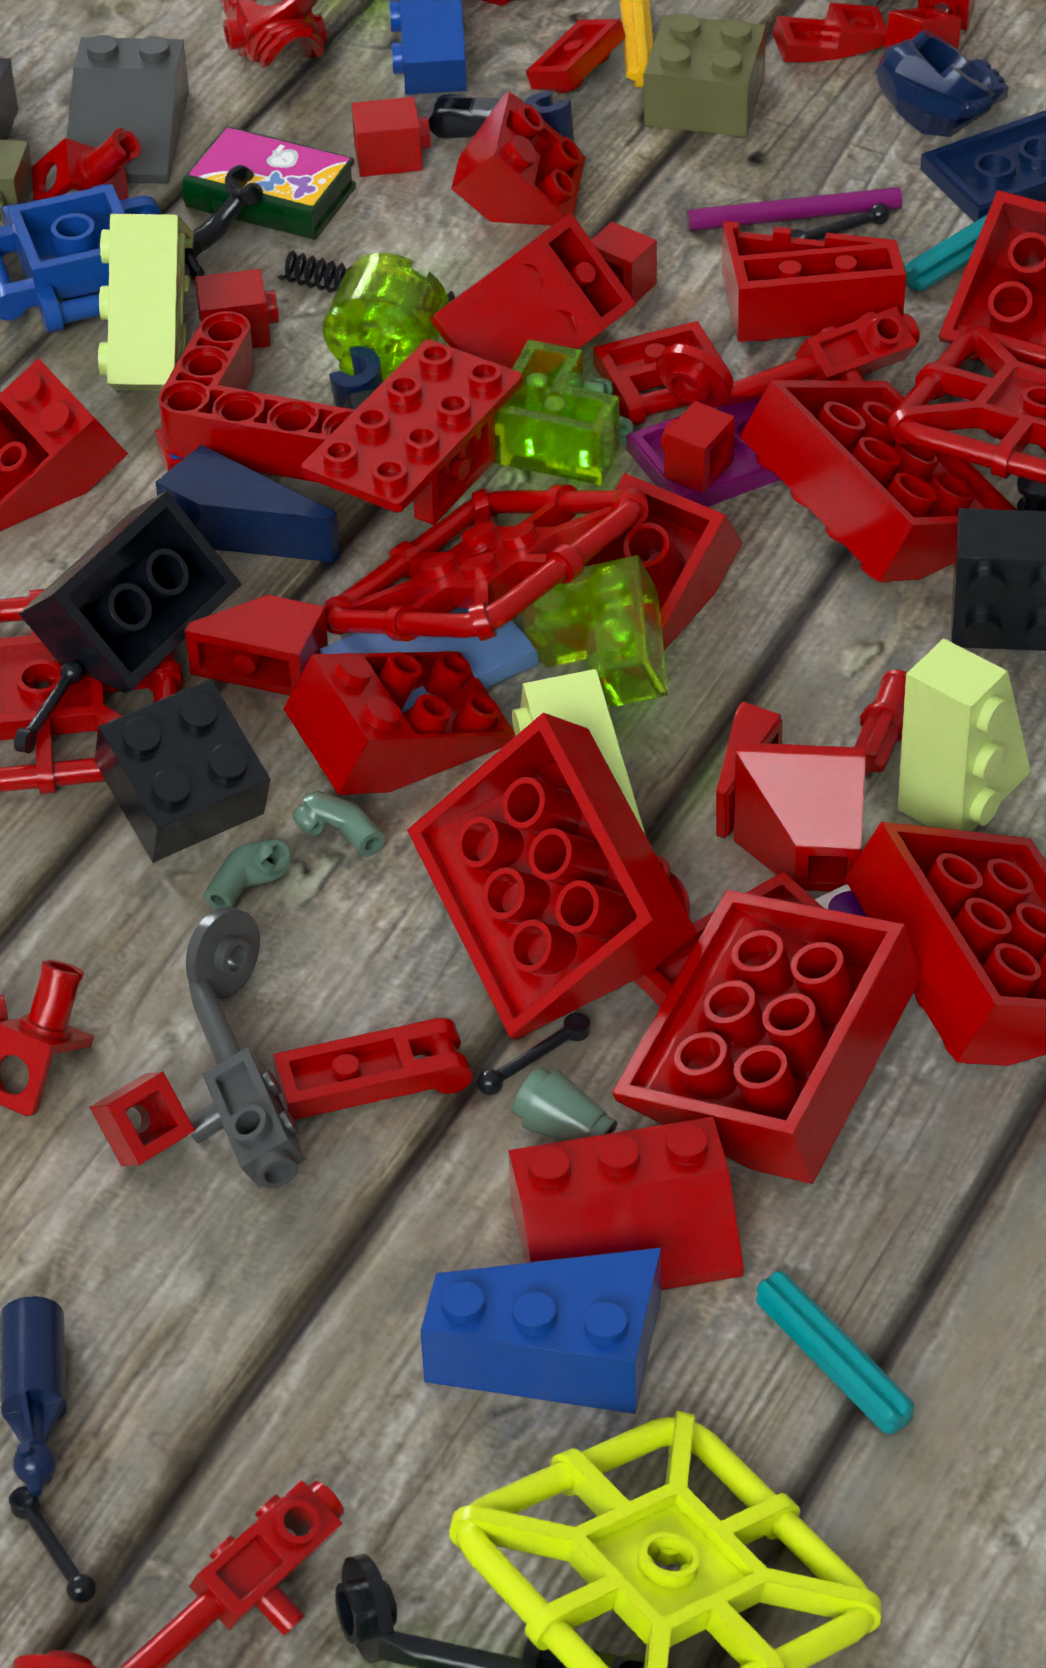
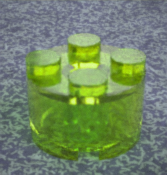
M373 253L362 256L355 261L353 267L342 278L323 321L324 340L330 352L339 361L340 371L354 376L349 347L363 346L377 353L380 358L383 379H387L423 341L430 339L437 342L440 333L429 317L449 303L448 295L441 282L431 272H428L427 277H424L411 268L412 260L396 254Z

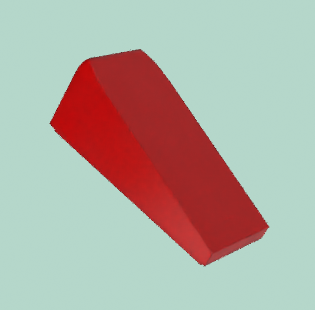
M746 702L740 703L737 707L716 790V836L724 839L734 829L736 742L782 744L781 714Z

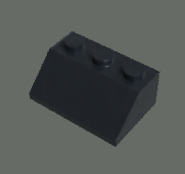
M166 490L127 514L24 608L19 615L58 662L64 664L67 661L75 660L81 663L84 668V674L127 693L186 638L185 629L189 622L209 616L242 584Z

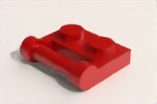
M698 321L593 347L594 367L601 378H606L613 384L614 391L612 396L618 405L619 413L621 416L631 420L633 426L643 424L647 416L691 405L677 398L667 388L641 395L639 393L643 390L664 385L657 375L656 362L662 351L670 345H690L707 352L726 368L734 382L728 367Z

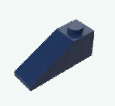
M203 445L196 448L155 482L157 496L167 490L214 550L333 562L340 556L336 511Z

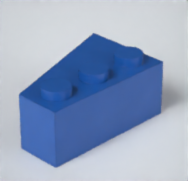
M462 0L389 1L391 32H401L402 42L392 43L393 74H404L405 95L467 91Z
M661 1248L436 1273L420 1330L424 1382L636 1414L661 1302Z

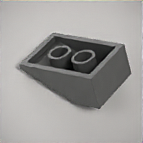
M108 35L81 37L73 67L67 138L97 148L116 129L124 128V134L127 130L131 131L140 142L141 154L137 159L125 166L127 183L169 184L189 94L184 39H165L160 36L114 38Z

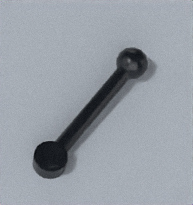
M882 203L875 204L870 208L869 212L806 232L801 229H793L791 237L816 240L825 237L826 232L839 233L870 222L881 225L888 221L890 212L888 207Z
M74 660L67 661L62 665L60 670L61 679L27 728L20 727L14 737V748L16 751L28 754L33 751L36 745L37 733L71 684H77L83 679L84 668L81 663Z
M581 1013L569 1014L565 1017L561 1030L498 1070L487 1069L482 1071L477 1079L478 1088L486 1095L497 1094L502 1089L503 1081L568 1040L582 1041L586 1039L590 1033L589 1018Z
M21 1486L13 1490L9 1496L12 1514L18 1518H26L68 1581L66 1588L68 1597L76 1603H85L91 1600L96 1590L93 1578L78 1571L39 1512V1497L31 1496L27 1486Z

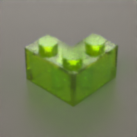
M528 339L513 367V370L522 373L523 385L494 415L496 460L493 463L602 486L620 450L619 396L583 389V350Z
M638 555L586 566L582 574L571 583H559L523 611L525 634L546 668L587 659L588 670H597L609 708L668 695L658 590Z

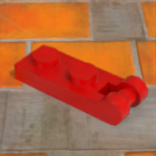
M447 1018L430 1019L273 1054L275 1074L282 1089L281 1094L285 1108L294 1120L436 1089L444 1094H453L468 1087L473 1077L466 1056L457 1052L460 1048L461 1040L456 1025ZM423 1054L426 1056L425 1058L414 1059V1056Z

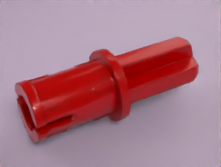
M890 670L886 672L881 679L880 688L873 703L866 706L860 715L862 729L854 747L866 748L865 775L867 776L870 775L871 771L879 773L884 771L896 742L902 740L906 671Z

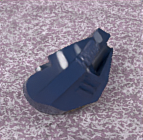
M922 30L913 39H906L902 43L887 47L876 69L881 92L898 114L921 134L951 137L991 110L993 104L1004 101L1008 97L1009 87L1006 85L1003 77L999 76L998 71L991 69L988 61L980 59L968 61L959 50L928 30Z

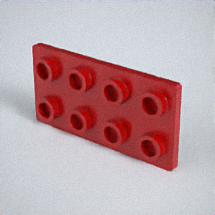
M427 339L302 463V476L396 513L402 512L413 501L414 518L435 525L496 460L494 415L523 385L522 373L443 343Z

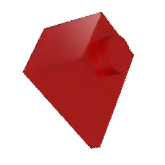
M266 595L189 622L185 629L190 675L287 696L291 695L311 655L320 654V649L328 646L324 606L272 595Z

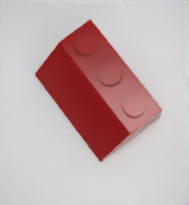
M714 1117L508 1150L511 1205L525 1263L661 1248V1290L743 1277L744 1267L729 1168Z

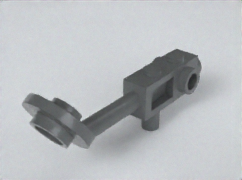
M221 907L209 913L199 923L190 939L186 953V973L194 1010L217 1063L216 1066L202 1074L214 1103L189 1117L195 1129V1132L190 1135L199 1144L225 1128L241 1169L259 1188L262 1186L265 1188H278L289 1183L295 1177L297 1165L305 1161L306 1158L296 1137L300 1133L289 1112L284 1110L278 1096L282 1093L278 1081L248 1046L240 1050L219 999L231 996L249 979L256 965L260 949L259 930L253 917L247 912L234 907Z

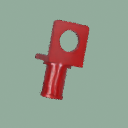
M118 128L113 131L109 138L95 148L65 137L32 167L34 201L64 195L71 189L82 191L101 184H112L119 200L128 199L125 166L137 159L141 154V145L138 138L131 131L127 130L124 134V128ZM56 165L57 176L55 183L49 191H46L47 175L50 169Z
M55 960L42 961L41 974L30 1013L23 1015L21 1018L0 1021V1066L9 1055H14L25 1062L29 1071V1082L26 1088L19 1094L11 1093L7 1090L0 1078L1 1106L24 1116L35 1115L39 1108L53 1055L92 1046L94 1036L68 1025L78 987L84 976V971L80 968Z

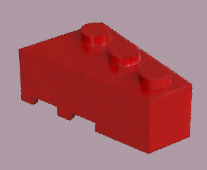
M723 221L722 277L738 342H764L771 339L813 337L829 326L834 325L838 328L856 321L860 316L868 312L874 311L879 313L897 306L901 315L904 314L906 272L896 240L826 232L825 241L792 238V228L774 227L773 235L740 232V223Z

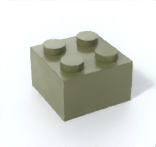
M664 14L644 71V126L747 137L765 78L766 25L748 23L740 19L724 21L697 18L691 14Z

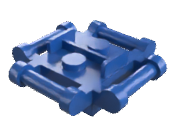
M101 184L92 186L87 190L19 205L15 203L1 206L4 226L0 227V319L5 321L14 320L20 317L26 308L38 306L45 331L48 334L64 330V324L100 316L99 294L95 293L100 291L101 286H109V264H104L101 261V232L103 229H110V214H161L156 200L147 195L119 200L112 184ZM17 253L25 280L12 283L2 259L4 254ZM77 296H85V297L76 298V299H72V300L63 301V302H59V303H58V301H60V300H64V299H68V298H73V297H77Z

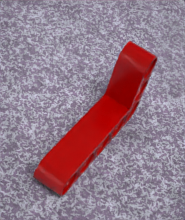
M228 311L214 313L206 317L200 323L158 397L165 449L172 455L185 458L200 445H203L253 471L315 482L302 476V463L355 410L245 390L254 374L251 329L248 319L242 314Z

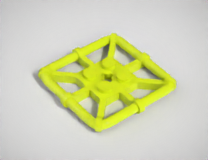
M677 1410L674 1417L651 1420L582 1452L578 1449L570 1448L553 1456L550 1466L477 1498L469 1505L457 1509L451 1517L449 1538L452 1543L460 1548L467 1561L526 1624L525 1635L539 1650L545 1651L549 1649L566 1668H609L573 1628L612 1609L646 1644L644 1668H667L669 1648L705 1629L741 1665L739 1668H808L857 1643L867 1633L876 1630L881 1623L882 1602L880 1598L870 1591L863 1580L799 1517V1506L785 1493L776 1495L715 1433L702 1424L695 1422V1414ZM668 1446L669 1458L665 1485L632 1501H629L603 1475L657 1449ZM691 1453L747 1509L720 1521L687 1487ZM563 1493L570 1497L577 1495L597 1517L574 1527L518 1515L517 1513ZM763 1536L771 1540L778 1538L817 1578L767 1568L745 1545ZM497 1547L567 1561L588 1584L548 1603ZM653 1559L665 1566L677 1563L681 1566L680 1571L662 1569L654 1564ZM758 1603H764L834 1619L773 1649L739 1613Z

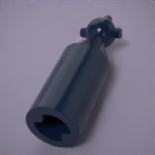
M29 1296L9 1302L0 1312L1 1414L21 1442L13 1458L14 1472L26 1484L30 1495L38 1497L41 1495L44 1485L51 1482L57 1467L56 1454L47 1445V1441L56 1422L65 1415L67 1409L65 1332L62 1307L51 1299Z

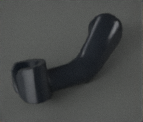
M237 165L228 171L225 177V187L231 195L204 224L192 230L194 232L193 248H185V263L191 271L190 274L193 279H195V276H203L205 274L203 268L199 266L196 257L211 247L226 233L246 205H255L263 198L262 187L257 183H248L253 179L254 172L246 166Z

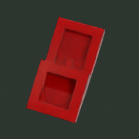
M830 2L825 20L777 16L772 35L783 62H821L859 55L884 46L886 44L887 26L878 6Z

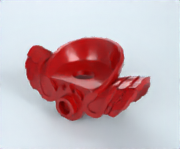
M221 0L227 20H223V31L230 51L237 49L241 57L248 56L252 63L259 61L261 68L268 67L283 47L296 38L307 58L323 56V51L325 50L322 45L327 44L325 24L320 14L313 15L312 8L318 0H282L280 3L271 6L259 5L255 2L256 0Z

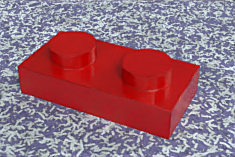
M578 20L525 71L531 89H554L556 93H567L580 87L583 84V79L597 65L608 60L610 52L626 38L621 20Z

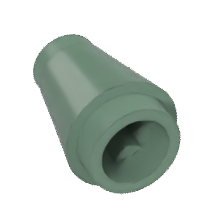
M541 1066L537 1067L521 1086L512 1106V1113L523 1119V1128L558 1141L614 1133L618 1124L616 1120L609 1117L602 1108L559 1069L551 1073Z

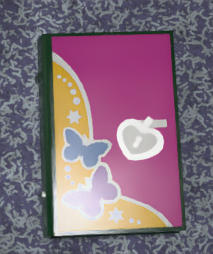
M225 126L184 176L182 194L186 207L214 214L231 195L225 187V177L228 171L237 165L246 166L254 172L253 179L248 183H257L261 186L263 198L255 205H246L235 220L316 240L356 189V181H352L351 174L354 158Z

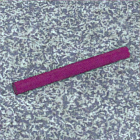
M900 187L687 209V224L689 231L722 228L723 221L738 222L742 226L869 212L873 205L880 203L887 206L889 210L901 209L902 193Z

